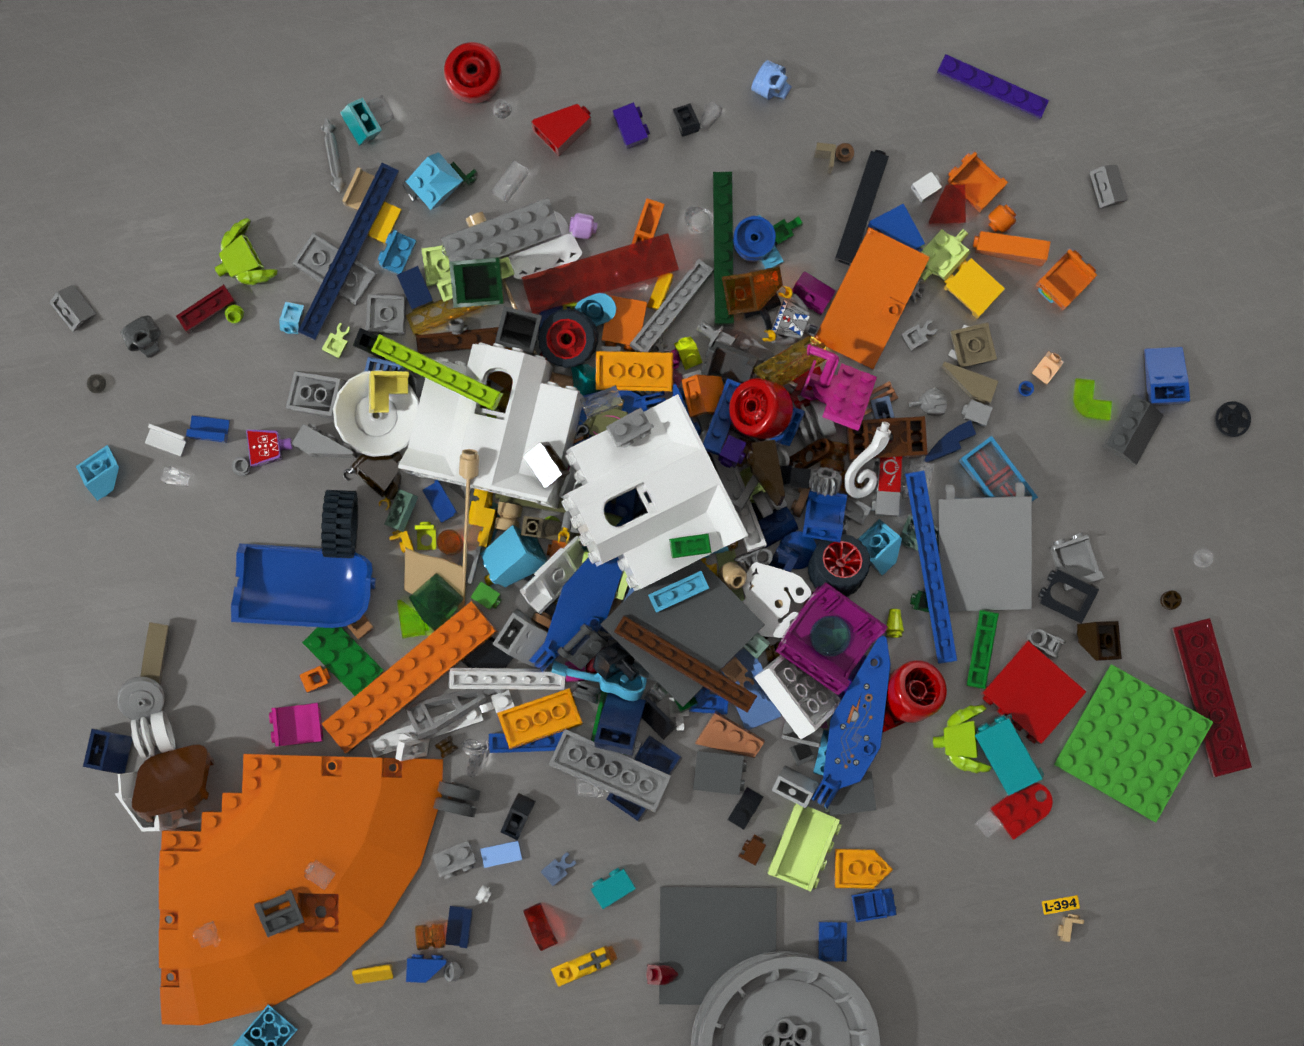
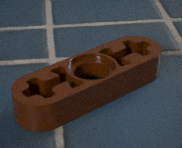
M820 438L791 455L788 466H793V462H796L797 464L794 465V468L808 469L830 456L834 451V443L829 439ZM823 444H827V446L825 447V451L821 450L822 448H824ZM811 451L813 457L807 462L806 454Z

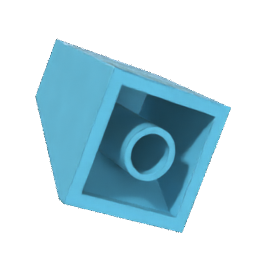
M512 525L480 553L483 559L482 563L488 570L489 578L494 584L507 587L535 573L548 561L536 537L521 535L522 529Z

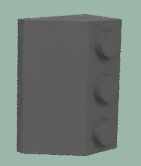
M1133 394L1129 397L1103 447L1137 465L1164 415L1152 404Z

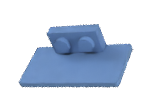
M745 648L741 649L734 657L748 670L744 674L745 677L753 679L755 683L752 685L749 681H745L743 685L748 691L757 695V698L748 713L738 707L736 708L744 728L750 730L781 717V714L754 678L763 670L758 658L756 659Z

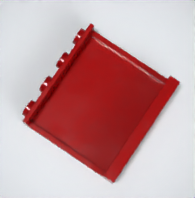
M1025 641L1020 650L981 694L984 696L982 699L991 706L993 704L998 708V714H1005V716L1011 714L1014 727L1018 731L1023 730L1027 733L1026 738L1030 742L1042 744L1087 691L1032 643Z

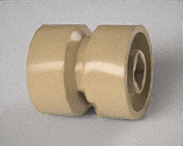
M498 502L497 513L500 517L496 518L494 529L506 531L512 525L519 528L517 519L522 515L523 506Z

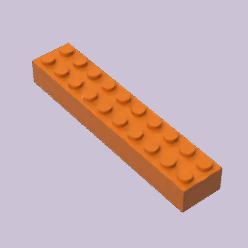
M471 601L322 723L323 727L343 752L349 754L446 675L450 668L457 666L498 631L478 606Z

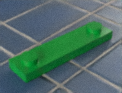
M979 610L966 686L986 689L999 613Z

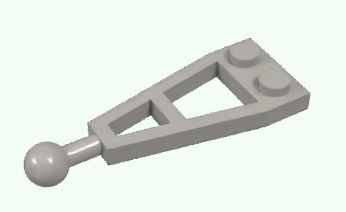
M466 689L421 700L405 707V711L420 740L437 733L486 702L485 697L494 693H504L508 689ZM477 696V698L463 706L459 701ZM453 702L456 710L433 723L427 708Z

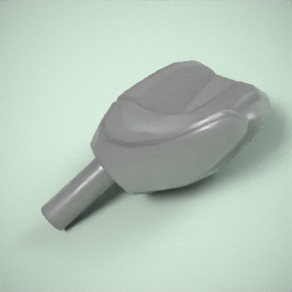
M934 387L922 394L919 401L909 402V407L920 406L929 415L941 416L945 414L947 397L942 390Z

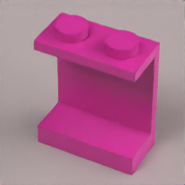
M320 703L271 708L272 712H269L270 724H273L274 731H271V741L275 743V746L324 741Z

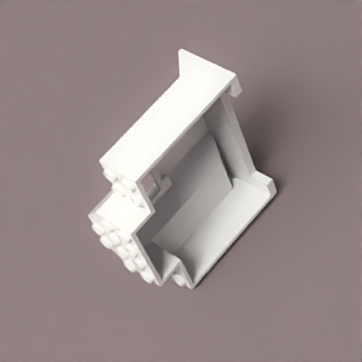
M485 343L473 344L468 365L460 361H455L454 364L442 357L432 359L486 385L491 373L497 371L508 373L513 379L506 413L480 408L481 404L425 378L409 445L398 468L412 476L425 479L432 478L466 486L467 479L459 475V460L463 450L473 449L479 455V474L470 480V488L527 500L538 505L557 509L560 499L559 493L563 486L564 478H559L550 486L544 487L524 456L539 443L549 442L567 468L568 463L565 459L567 454L565 451L573 446L584 401V396L580 394V391L572 386L562 388L557 383L550 382L553 366L548 360H545V357L539 355L531 356L523 352L522 349L512 347V350H509L501 344L494 343L493 346ZM486 414L495 415V416H497V417H496V418L487 417Z
M678 394L644 411L649 423L653 424L654 427L650 429L651 434L641 439L640 436L634 438L633 444L625 448L622 445L617 447L608 430H605L565 451L567 454L565 459L569 466H573L575 473H573L577 483H581L582 486L562 496V505L566 512H570L572 516L570 521L575 529L578 528L581 534L579 539L583 546H587L590 552L588 557L591 563L599 566L618 557V566L621 571H625L627 575L626 582L630 589L633 588L634 591L642 589L709 555L702 554L672 559L669 539L709 533L711 553L748 536ZM636 488L648 513L622 526H612L604 515L605 504ZM646 491L652 501L649 504L644 495V492Z

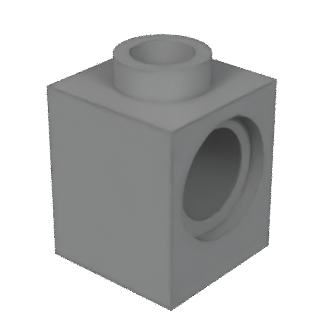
M970 400L969 404L965 403L961 414H964L963 420H971L973 424L985 427L993 407Z

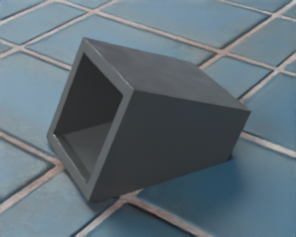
M504 306L495 343L508 348L514 347L533 353L542 324V315Z

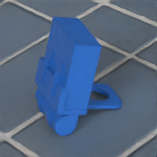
M892 888L869 890L870 892L851 895L856 923L897 915Z

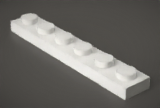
M450 668L449 689L564 690L565 677L552 673V669H546L542 672L540 669Z
M477 707L447 727L427 737L431 739L484 721L480 708ZM455 710L435 716L431 719L433 723H436L437 721L441 720L442 718L454 712ZM409 725L368 739L373 757L376 758L396 751L401 733L417 735L413 726Z

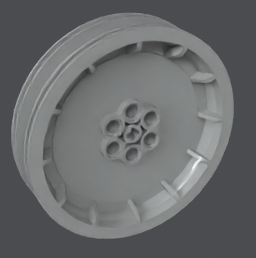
M774 951L759 954L738 963L715 982L706 994L697 1012L692 1031L691 1046H786L785 1043L789 1044L787 1046H880V1036L873 1009L865 994L851 978L839 969L814 956L793 951ZM786 1023V1028L783 1031H779V1025ZM803 1028V1035L797 1037V1031ZM771 1036V1042L765 1045V1038Z

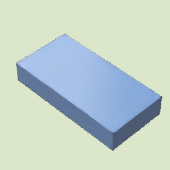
M519 841L480 849L484 868L522 860Z

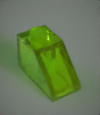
M397 600L402 638L427 636L426 631H429L428 619L424 620V616L404 601Z

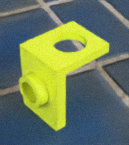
M420 522V525H415V530L417 531V550H436V526L431 525V522ZM424 535L432 537V543L429 546H424L421 543V538Z

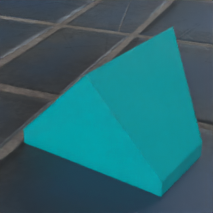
M589 364L571 367L573 385L580 391L582 396L604 391L596 390V368Z

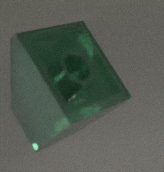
M437 573L409 596L421 619L434 631L451 618L464 598Z

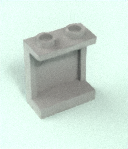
M1082 532L1073 535V540L1067 542L1065 539L1055 541V546L1050 547L1056 567L1086 583L1104 578L1102 571H1099L1092 551L1089 534L1084 536ZM1062 583L1065 591L1073 589V587Z

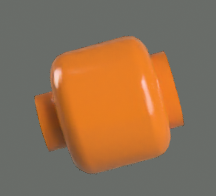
M1000 204L988 215L990 220L988 225L995 232L999 230L1005 233L1016 223L1015 216L1017 214L1007 204L1005 206Z

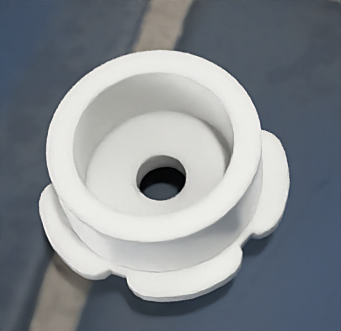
M482 885L475 899L479 900L480 904L482 901L487 902L491 896L490 887L487 888Z

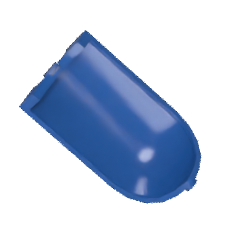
M239 543L236 552L235 576L239 577L237 587H234L231 602V622L323 628L348 626L358 621L368 609L371 590L376 588V578H373L372 563L365 556L358 553L354 554V558L323 557L322 548Z

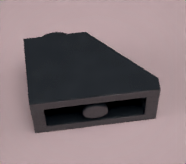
M518 793L500 832L518 841L536 801Z

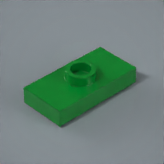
M709 533L669 539L672 559L711 553Z

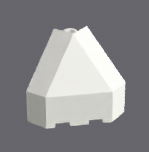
M138 772L118 774L119 793H115V795L142 832L176 829L179 819L187 812L185 808L154 816V822H146L132 808V798Z

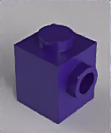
M728 435L719 454L718 461L727 468H736L737 463L742 464L746 453H743L746 442Z

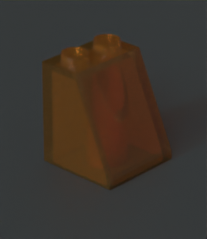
M780 266L723 276L722 281L728 315L761 310L783 286Z

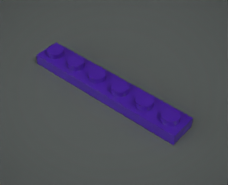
M945 54L937 73L1039 119H1041L1049 100L947 54Z

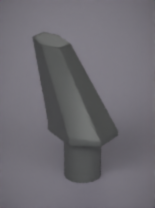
M405 178L403 182V187L405 188L412 202L418 200L424 203L420 199V197L412 190V188L405 182L407 180Z

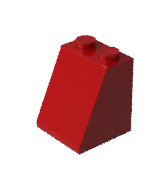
M574 104L533 119L531 121L532 129L560 156L591 126V113L585 106L580 107L578 104Z

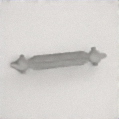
M326 118L325 124L321 126V130L326 133L325 143L331 175L334 178L331 185L341 193L342 187L346 185V181H343L341 178V163L336 136L333 133L336 126Z

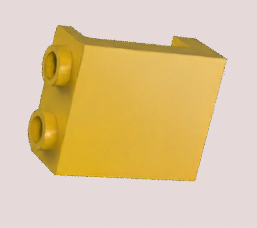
M970 258L968 262L964 260L957 267L959 271L955 276L951 274L944 281L946 283L944 289L946 291L949 290L978 319L1005 288Z

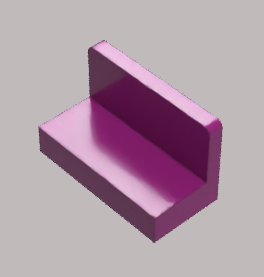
M805 271L792 289V292L808 308L820 315L824 312L836 292L833 288Z

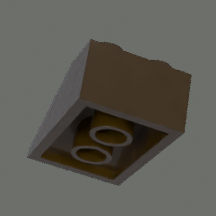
M775 440L754 442L747 451L748 455H745L746 465L750 466L751 473L775 505L781 506L785 498V491Z

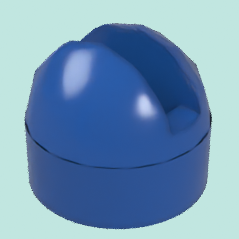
M1023 381L1019 384L1018 389L1021 395L1030 396L1034 392V386L1030 381ZM1022 385H1025V386H1027V387H1030L1031 390L1028 391V390L1023 389V388H1021V387H1022Z

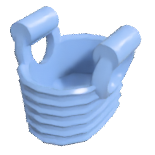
M766 60L756 74L751 90L767 100H770L773 96L785 99L792 88L786 82L788 79L785 76L786 68ZM774 89H778L781 91L779 93H776Z

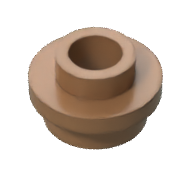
M842 143L836 148L835 155L839 161L849 162L854 157V148L848 143ZM846 149L849 154L843 155L841 151Z

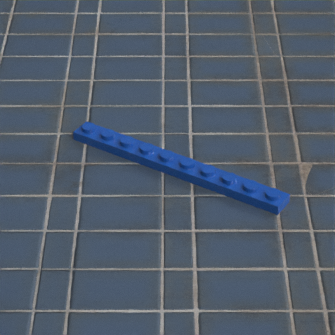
M925 471L906 473L938 664L957 661Z

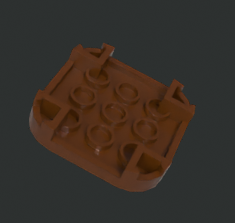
M199 744L149 757L138 770L132 798V808L146 822H154V816L184 808L188 813L196 811L194 807L203 798L207 800L209 796L206 784L209 767L214 765V759L207 749Z

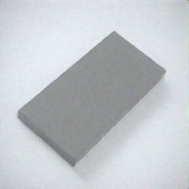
M312 233L292 264L322 283L338 248L317 234ZM356 260L339 295L357 306L377 273Z

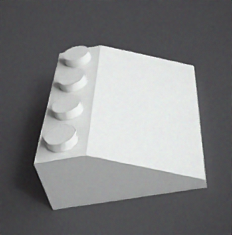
M782 655L778 656L754 677L800 739L816 731L835 712L841 702L837 694Z

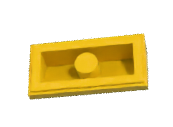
M664 272L659 274L647 304L649 309L657 311L665 301L674 279L673 274Z
M391 964L354 969L352 971L356 984L394 978Z

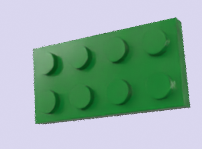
M317 627L302 642L354 696L360 693L384 671L342 627Z

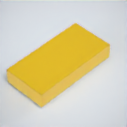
M384 202L368 236L386 244L387 236L392 232L402 209Z

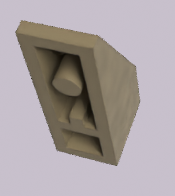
M944 361L941 368L971 399L982 404L989 405L998 384L997 380Z

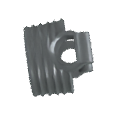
M142 316L121 330L122 338L128 350H140L147 358L160 351L157 339L161 335V330H159L151 316ZM152 341L154 342L153 346L144 350V347L146 345L150 344Z

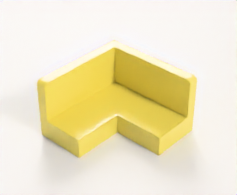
M370 371L369 413H389V394H408L409 372Z

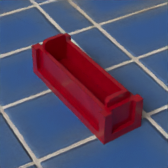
M223 284L176 315L185 331L190 334L192 329L230 304L234 305L236 301Z

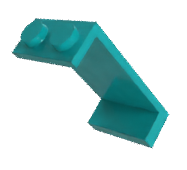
M1002 714L994 719L995 722L989 725L988 723L980 725L977 728L975 737L1009 796L1042 780L1044 773L1041 767L1037 768L1011 722L1012 715L1005 716V714Z

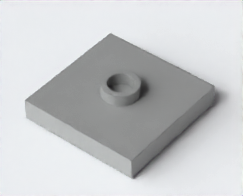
M368 294L366 331L370 333L404 335L406 296Z

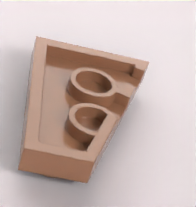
M717 711L714 712L695 741V744L753 758H755L765 743L764 739Z

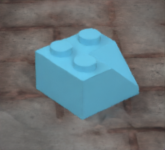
M438 152L428 156L405 182L431 210L441 206L464 180Z

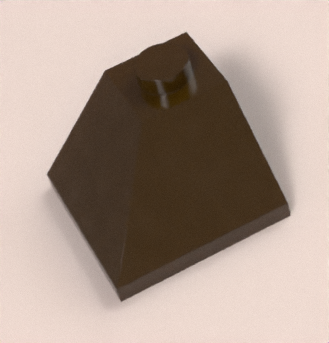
M1119 621L1077 624L1078 643L1096 661L1122 659Z

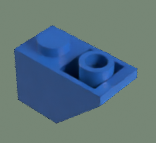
M412 954V957L407 958L406 982L426 983L447 963V959H443V955H431V958H424V954Z

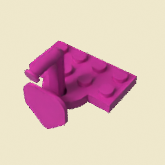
M808 344L807 355L812 354L826 359L827 362L822 374L816 375L812 373L816 364V360L813 361L800 396L810 400L818 399L826 404L822 417L858 431L877 377L842 363L837 375H835L834 372L838 365L839 357L835 353ZM807 385L812 386V391L806 389Z

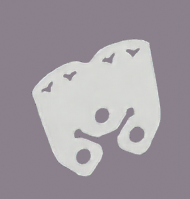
M553 210L561 231L560 235L507 254L515 273L514 278L520 280L538 278L544 275L549 268L562 269L580 258L582 251L575 237L572 236V232H569V226L560 213ZM571 252H572V253H576L575 255L572 256V258H570V255H571L570 253H571ZM559 258L564 261L556 263L559 260ZM535 267L541 268V270H537L536 272H534ZM522 270H524V272H526L527 274L520 275L519 273H521Z
M755 562L746 573L747 579L743 585L746 598L742 602L765 624L758 632L761 636L782 638L790 626V621L798 615V612H792L783 619L782 623L778 622L779 618H782L789 612L791 602L788 594L784 591V587L789 588V593L797 603H802L811 596V590L800 576ZM757 568L758 574L752 575ZM750 582L752 583V585H754V587H752L751 590H749V587L751 586ZM799 587L804 589L802 596L796 594V589ZM776 600L783 602L781 608L775 607Z

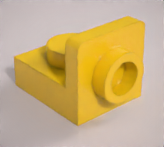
M397 530L392 532L393 536H390L389 540L393 542L402 539V542H399L403 553H405L406 547L415 551L408 531L402 532Z

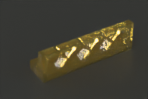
M453 298L445 302L441 299L405 316L414 336L443 325L453 318H459L484 306L458 307L449 310L446 307ZM432 308L442 309L441 314L434 317L429 316ZM416 315L425 317L423 322L416 325L411 320Z
M809 335L755 367L754 373L762 379L776 382L783 386L809 371L814 360H816L815 366L826 360L812 354L807 355V347H804L805 345L811 343L826 350V345ZM792 353H801L799 355H790ZM778 361H787L784 364H776ZM765 369H773L769 373H765L763 371Z

